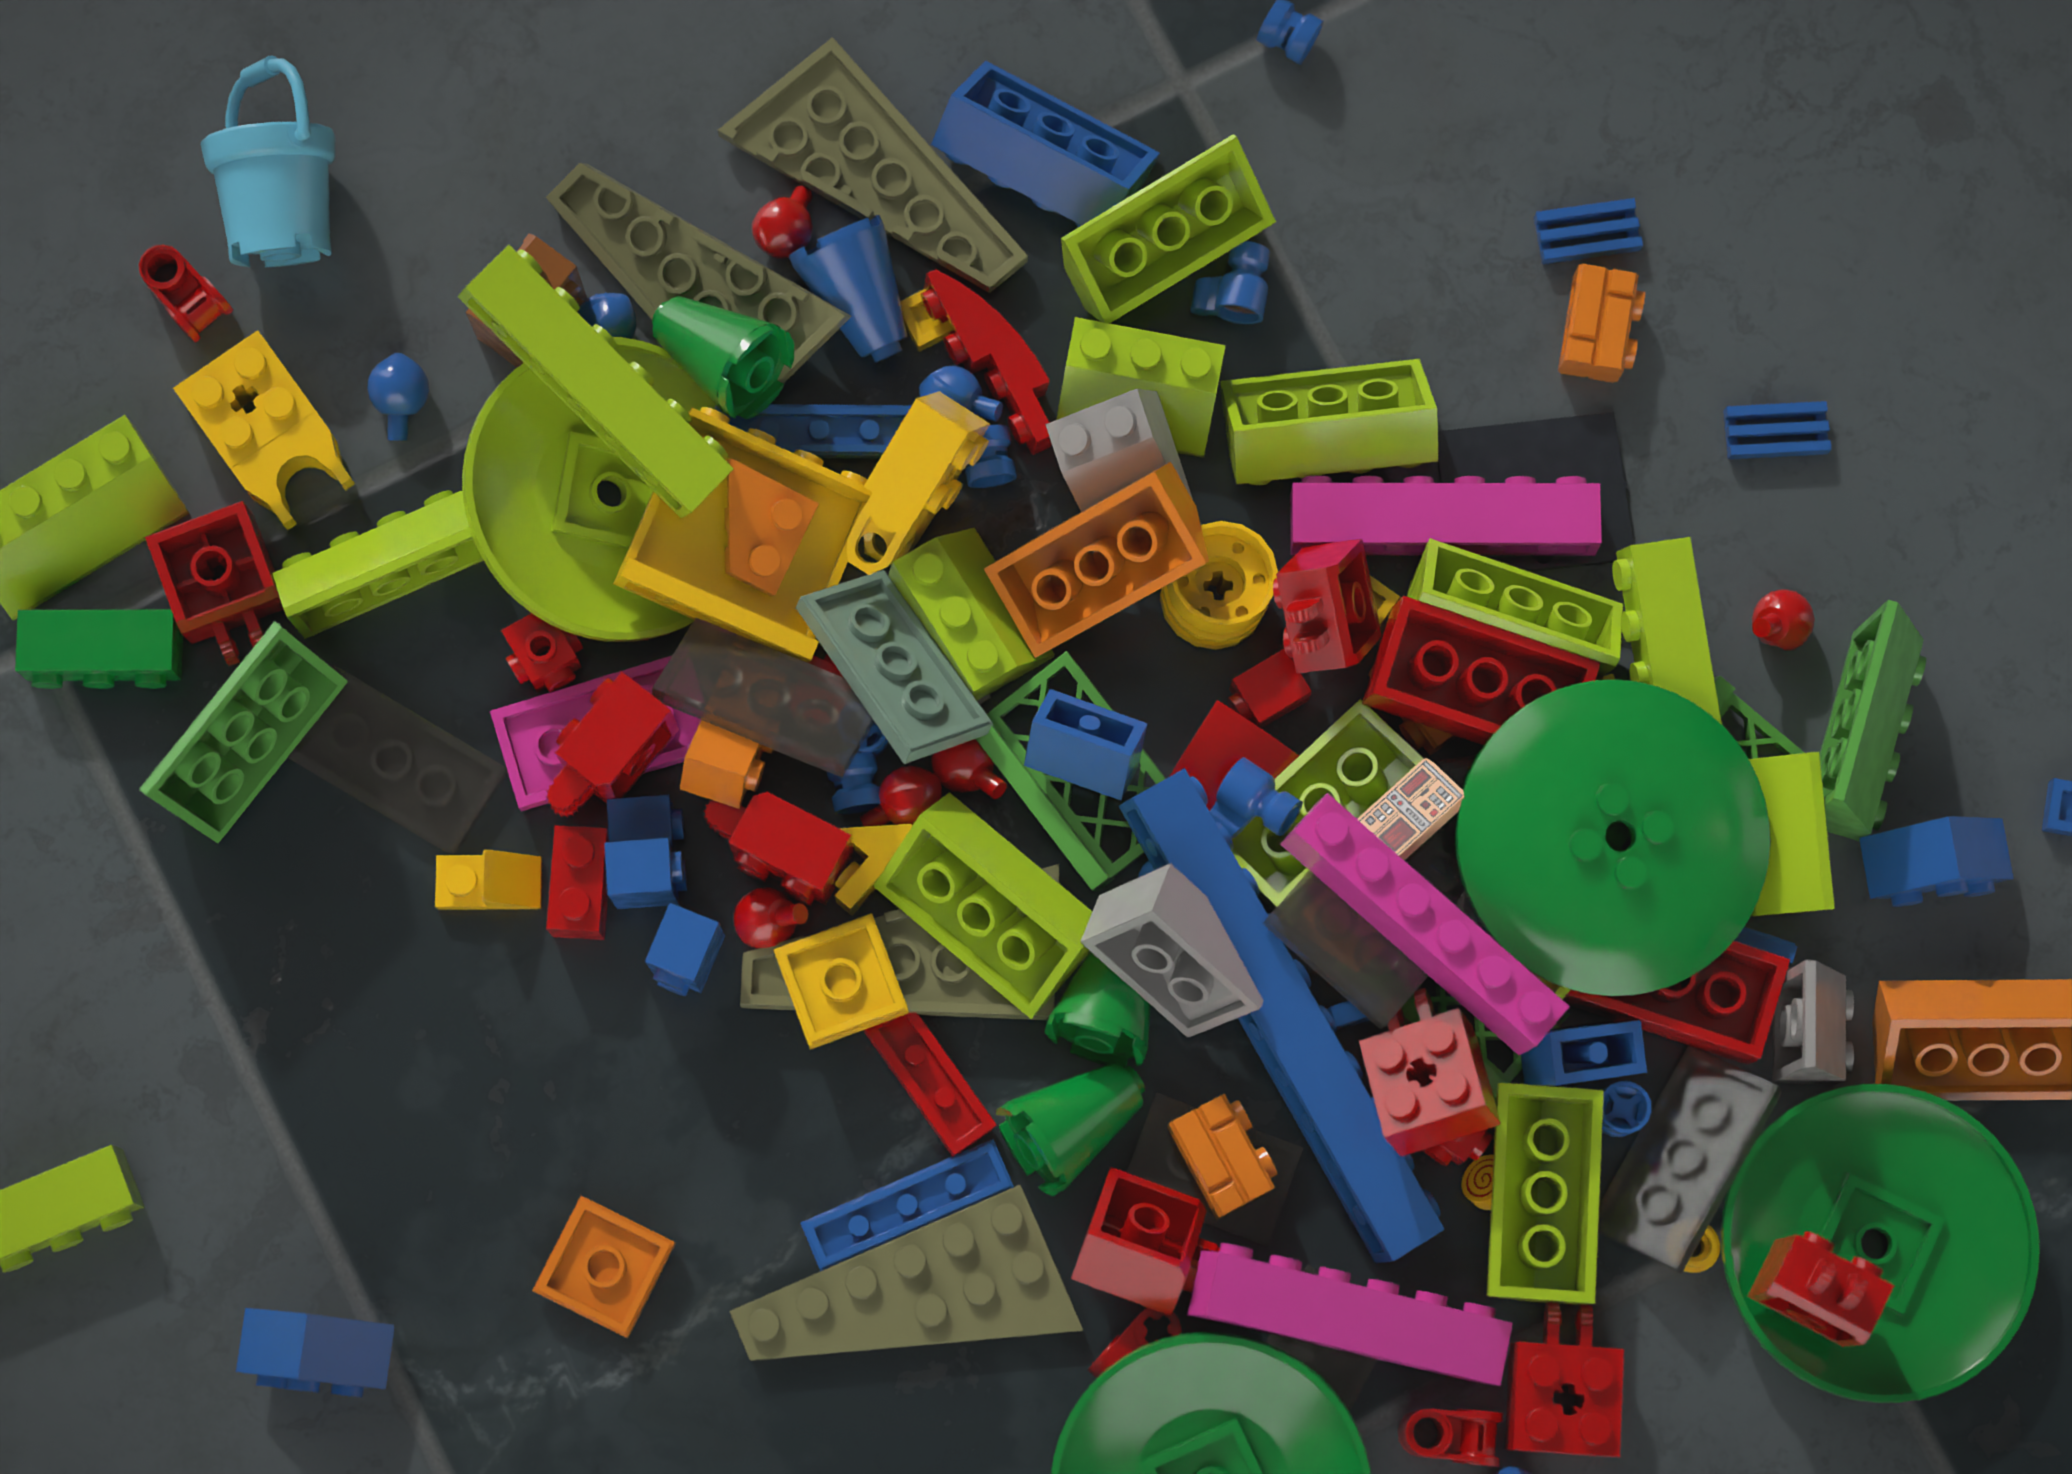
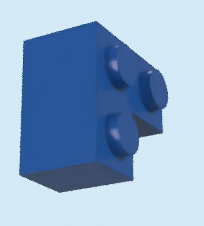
M669 795L607 799L609 842L605 843L607 892L617 909L668 906L669 903L679 905L678 891L687 890L686 861L682 859V852H676L675 840L684 839L682 808L673 809V802Z
M1948 816L1859 838L1870 899H1891L1892 907L1922 903V893L1935 890L1937 897L1964 894V897H1974L1995 892L1994 883L2014 879L2003 818Z
M245 1308L236 1372L257 1374L256 1385L319 1393L320 1383L327 1382L332 1383L331 1394L363 1397L364 1387L386 1389L395 1325L306 1313Z

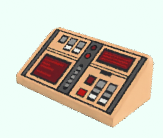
M1425 758L1366 810L1358 820L1397 855L1406 860L1459 811L1461 802L1465 797L1463 795L1464 791L1435 763Z

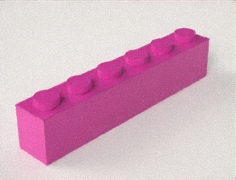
M1308 476L1302 478L1301 483L1292 484L1290 494V555H1295L1303 546L1354 539L1363 540L1365 555H1422L1429 538L1478 555L1595 556L1602 543L1600 483H1587L1586 478L1579 476L1561 477L1556 480V483H1536L1535 478L1528 476L1510 477L1505 479V483H1485V479L1478 476L1458 477L1454 479V483H1434V479L1428 476L1407 477L1403 479V483H1383V479L1377 476L1356 477L1352 479V483H1332V479L1327 476Z
M1328 793L1310 809L1280 844L1518 1055L1537 1046L1568 1009L1569 1006Z
M1221 1243L1220 1252L1201 1251L1188 1315L1479 1384L1501 1385L1513 1323L1495 1319V1308L1467 1302L1464 1303L1463 1311L1446 1307L1448 1300L1446 1296L1417 1291L1415 1299L1398 1295L1400 1286L1393 1283L1368 1279L1367 1287L1350 1284V1273L1320 1267L1317 1276L1301 1272V1261L1271 1255L1269 1264L1251 1260L1252 1249Z

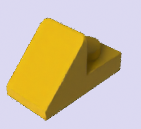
M912 824L840 828L852 835L855 852L865 859L861 866L855 861L852 862L835 882V886L840 889L835 894L836 903L851 916L854 915L876 889L873 885L881 876L890 859L912 828Z
M483 850V855H436L435 907L438 910L541 909V856L496 850Z

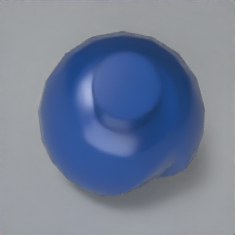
M619 293L595 294L589 297L577 312L591 327L597 324L604 328L612 337L633 339L635 336L637 319L632 303L627 295Z
M394 353L377 364L372 370L368 379L367 390L369 399L378 412L388 415L387 440L408 441V415L418 413L425 405L429 394V382L424 370L415 361L405 354Z
M942 367L932 372L920 384V397L940 391L979 417L996 422L1001 416L1003 403L982 396V389L978 380L971 372L962 367Z

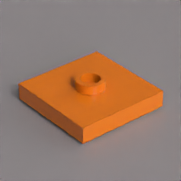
M580 1196L532 1291L629 1338L676 1242Z

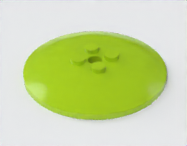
M613 337L617 343V347L614 350L628 364L634 361L641 365L655 382L652 388L666 401L669 398L675 400L687 412L692 408L699 411L702 407L715 409L716 404L664 348L640 340ZM525 363L518 366L496 387L486 400L474 422L464 454L462 489L465 514L477 549L490 572L500 585L532 614L552 626L589 639L610 642L648 640L667 635L695 622L696 620L613 584L653 490ZM610 481L618 486L621 491V502L618 506H607L600 501L597 495L599 482Z

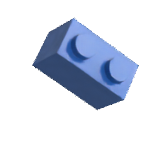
M1050 689L1032 721L1024 766L1122 800L1138 769L1148 723Z
M669 903L645 962L654 974L653 979L658 981V986L685 997L689 989L702 993L725 935L719 922Z
M1641 1020L1604 1021L1550 1029L1537 1046L1521 1054L1524 1085H1563L1647 1073Z

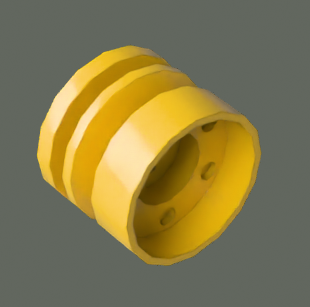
M1225 521L1201 525L1209 562L1162 587L1160 595L1165 620L1174 632L1194 646L1215 650L1235 646L1253 634L1274 596L1273 582L1277 578L1276 574L1278 573L1273 551L1259 534L1242 524ZM1211 585L1216 586L1217 593L1223 595L1222 600H1214L1213 592L1207 591L1208 587Z

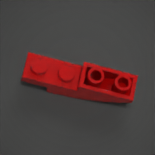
M936 269L927 273L924 284L926 291L921 293V299L929 317L933 321L940 319L942 324L947 321L951 322L954 330L949 332L948 336L944 337L943 340L954 364L963 363L965 369L972 374L985 368L988 369V372L984 373L988 388L997 401L1002 398L1004 399L1011 413V416L1007 417L1010 430L1020 445L1026 443L1032 455L1051 447L1052 443L1046 428V424L1049 421L1037 398L1046 394L1050 380L1034 353L1007 320L978 294Z

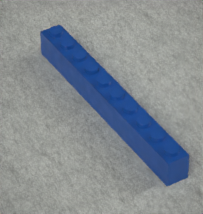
M1184 768L1120 804L1119 808L1153 869L1157 870L1171 863L1207 896L1263 999L1260 1009L1238 1017V1020L1375 1263L1395 1261L1445 1230L1438 1219L1440 1208L1431 1193L1420 1187L1412 1172L1415 1167L1410 1154L1401 1157L1384 1138L1374 1097L1370 1098L1360 1080L1363 1077V1073L1359 1063L1350 1052H1344L1334 1034L1337 1032V1027L1332 1015L1324 1006L1317 1004L1309 989L1311 980L1306 969L1298 960L1292 959L1283 943L1285 941V934L1280 923L1272 914L1266 913L1257 897L1259 895V887L1256 880L1247 869H1241L1231 850H1233L1234 845L1229 832L1221 823L1214 821L1206 806L1208 798L1203 786L1195 777H1190Z

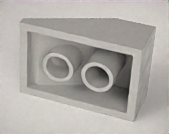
M1134 389L1046 424L1061 473L1081 512L1170 461L1192 498L1156 391Z
M1171 863L1099 895L1080 942L1185 1036L1189 1038L1261 1008L1263 999L1207 896Z
M1805 960L1787 971L1773 1016L1772 1083L1836 1085L1846 1080V1073L1852 1072L1854 1048L1851 1041H1846V1021H1851L1853 1017L1854 995L1852 990L1846 989L1845 975L1817 961Z

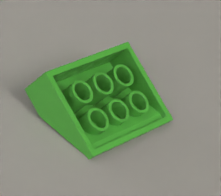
M1887 600L1853 632L1819 754L1827 832L1859 842L1860 837L1870 835L1872 830L1878 831L1883 823L1887 809V802L1880 800L1885 781L1891 783L1896 775L1900 762V753L1894 752L1898 733L1905 734L1909 727L1913 714V705L1907 703L1911 685H1919L1927 660L1926 657L1920 655L1924 641L1923 637L1900 604L1895 601Z
M274 622L139 790L216 843H219L348 681L279 624Z

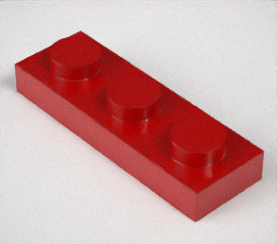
M908 1013L863 1030L952 1157L996 1128L997 1124L918 1013Z

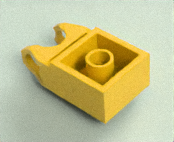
M258 330L173 387L253 501L274 513L287 531L297 525L290 515V508L285 498L287 483L296 472L305 468H317L339 481L345 491L355 485L343 466L339 444ZM253 401L256 409L246 414L243 406Z
M940 391L916 398L863 486L871 491L872 494L849 534L847 540V561L866 574L871 575L892 565L893 561L911 552L934 515L942 507L948 509L956 499L963 486V483L957 479L967 464L974 466L985 451L989 440L983 436L990 423ZM876 534H879L886 542L887 550L885 554L877 549L875 544ZM863 535L864 552L877 560V563L865 561L860 556L858 543Z

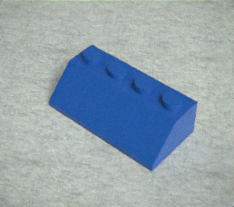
M985 61L951 94L931 143L932 146L943 151L945 156L951 161L969 165L988 175V178L996 185L1012 188L1026 195L1039 208L1047 211H1056L1074 221L1078 227L1137 193L1160 154L1154 149L988 61Z

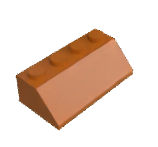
M1170 461L985 567L984 570L1033 656L1036 658L1209 562L1197 506Z
M2072 979L1879 981L1872 1020L1875 1084L1905 1086L1930 1093L1946 1101L2072 1100Z

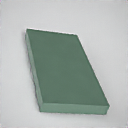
M884 570L800 597L796 606L797 611L904 764L988 734L993 724Z

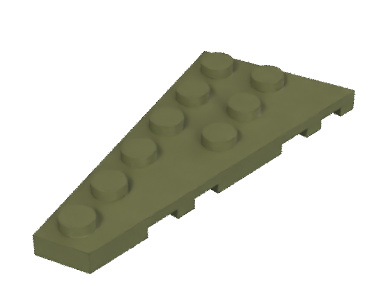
M833 37L718 129L720 138L860 219L869 218L871 220L876 215H880L885 225L886 234L988 293H991L1028 262V255Z
M579 163L546 197L651 319H653L656 309L663 302L681 296L770 322L788 331L795 343L794 361L791 369L785 365L783 366L777 379L782 383L786 382L852 317L588 164Z
M1059 864L1042 869L1059 883ZM901 909L886 912L884 916L874 918L909 1013L929 1016L1030 1019ZM797 937L783 941L773 947L758 948L743 953L741 1008L795 1010L773 949L806 937ZM1055 994L1037 1015L1030 1020H1048L1049 1015L1054 1009Z
M1021 1185L730 1311L750 1361L1084 1331Z

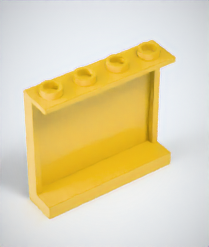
M702 407L699 411L692 408L688 412L692 419L689 424L703 438L708 435L715 439L726 450L729 456L726 461L732 458L819 503L776 595L769 596L725 573V548L728 545V533L725 529L727 477L692 513L682 519L653 491L613 584L803 667L812 660L819 641L816 640L815 635L797 611V603L801 596L839 584L848 562L847 540L849 534L872 494L871 491L863 487L867 479L850 471H842L841 474L829 470L822 466L824 461L810 452L795 450L792 453L776 446L777 440L761 430L750 428L748 432L734 427L729 424L730 419L728 416L715 409Z

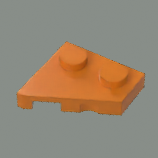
M731 458L727 460L734 469L727 476L725 529L728 533V545L725 548V573L769 596H775L819 503Z

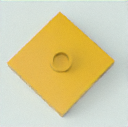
M872 913L773 949L809 1049L819 1047L909 1013Z

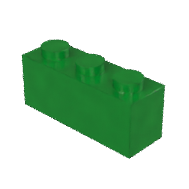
M171 609L18 610L15 671L27 681H31L32 687L57 689L63 687V681H83L84 687L107 689L113 688L115 681H135V686L155 689L166 687V680H182L183 635L178 628Z

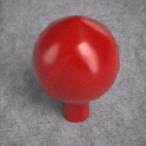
M798 186L789 198H776L760 208L752 224V235L761 251L774 258L787 259L790 254L809 244L813 231L812 219L806 209L813 199L809 189Z
M1787 589L1771 591L1759 600L1753 610V633L1764 644L1777 646L1785 651L1796 649L1805 643L1813 632L1815 622L1813 608L1807 599L1796 591Z
M976 739L932 754L933 773L941 779V785L952 792L969 793L981 789L991 798L998 799L1007 788L1006 782L993 773L994 762Z
M913 765L902 766L892 771L884 778L880 786V804L860 816L864 827L884 826L890 821L895 825H914L921 813L942 798L941 779L934 773Z
M768 887L757 888L745 894L735 907L734 927L739 938L752 948H769L789 939L793 935L796 925L807 921L808 910L804 904H793L781 891Z

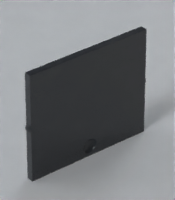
M1614 412L1438 431L1440 483H1454V479L1463 476L1482 477L1485 479V483H1505V479L1515 476L1533 477L1536 479V483H1556V480L1561 477L1579 476L1586 478L1587 483H1600L1602 543L1595 556H1481L1528 572L1613 563L1617 560V551L1634 545L1626 496L1628 484L1624 481Z

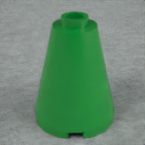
M681 296L663 302L653 315L654 339L709 398L730 417L736 419V416L739 415L745 420L755 417L771 404L783 388L784 384L777 379L784 365L790 369L792 368L795 343L791 334L779 325Z
M1090 951L1049 1015L1044 1032L1055 1044L1058 1043L1060 1036L1071 1042L1070 1053L1078 1057L1104 1065L1116 1062L1122 1067H1126L1129 1058H1135L1136 1066L1142 1065L1148 1051L1151 1005Z
M1113 1062L1005 1102L1004 1105L996 1109V1115L1005 1116L1006 1121L998 1125L1010 1152L1027 1176L1037 1171L1046 1181L1038 1187L1044 1193L1053 1197L1064 1191L1143 1106L1141 1094L1145 1092V1086L1138 1073L1132 1067L1126 1066L1123 1068L1120 1064Z

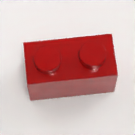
M555 825L546 928L553 937L605 940L608 905L605 843L609 842L607 828Z

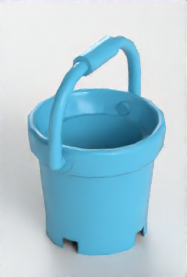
M272 55L267 56L241 71L240 78L235 82L228 99L225 115L226 129L211 133L201 141L205 166L211 174H214L228 242L229 261L231 264L243 267H250L249 254H260V259L265 261V267L310 263L321 260L320 252L327 256L332 254L329 215V164L335 160V135L329 127L310 123L304 83L296 67L286 59H278ZM280 72L285 74L292 88L297 122H266L238 126L240 104L246 89L254 87L278 75Z

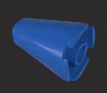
M876 215L871 220L869 218L860 220L817 239L816 248L806 251L805 247H802L789 255L792 267L814 295L852 316L840 330L861 358L872 355L876 363L902 351L899 341L908 336L885 225L880 215Z

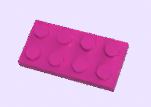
M689 652L678 653L490 711L520 811L547 804L546 790L550 788L549 785H553L554 778L563 769L562 764L555 755V751L560 747L556 743L557 737L571 720L576 718L581 721L593 707L589 702L590 698L598 686L607 678L614 681L621 672H624L671 709L679 727V731L643 774L684 762L686 753L706 710Z

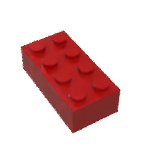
M1403 596L1391 608L1362 704L1485 745L1506 720L1535 699L1570 685L1595 681L1600 662Z
M1733 941L1708 966L1672 986L1653 992L1622 996L1594 995L1570 990L1562 1000L1567 1005L1615 1021L1641 1020L1642 1030L1749 1065L1761 1059L1790 959Z

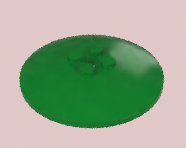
M1595 680L1570 685L1535 699L1506 720L1489 738L1476 757L1463 787V795L1465 797L1457 812L1456 855L1463 886L1476 916L1488 934L1531 973L1569 990L1605 996L1636 995L1669 987L1691 977L1713 962L1737 938L1748 922L1765 883L1770 853V825L1766 800L1751 762L1738 742L1711 714L1692 701L1658 686L1637 681ZM1614 821L1626 824L1632 834L1631 844L1623 852L1612 850L1605 840L1606 829Z
M1889 1084L1846 1086L1821 1093L1786 1111L1756 1138L1744 1155L1727 1192L1722 1216L1721 1251L1725 1276L1739 1314L1750 1332L1780 1365L1796 1377L1818 1389L1856 1401L1900 1403L1921 1400L1953 1389L1976 1376L1992 1363L2017 1332L2029 1308L2038 1276L2040 1248L2035 1209L2024 1179L2009 1153L1991 1132L1961 1108L1930 1093L1905 1086ZM1869 1229L1879 1230L1887 1239V1251L1880 1259L1868 1257L1861 1247L1862 1236ZM1805 1231H1808L1835 1245L1833 1254L1851 1262L1853 1257H1859L1884 1271L1881 1279L1893 1284L1894 1288L1871 1335L1864 1344L1842 1347L1747 1297L1775 1240L1794 1234L1803 1236Z
M1201 1332L1164 1338L1142 1346L1122 1357L1095 1379L1079 1398L1066 1421L1054 1454L1051 1474H1371L1366 1448L1355 1421L1336 1392L1320 1375L1286 1351L1266 1342L1228 1333Z

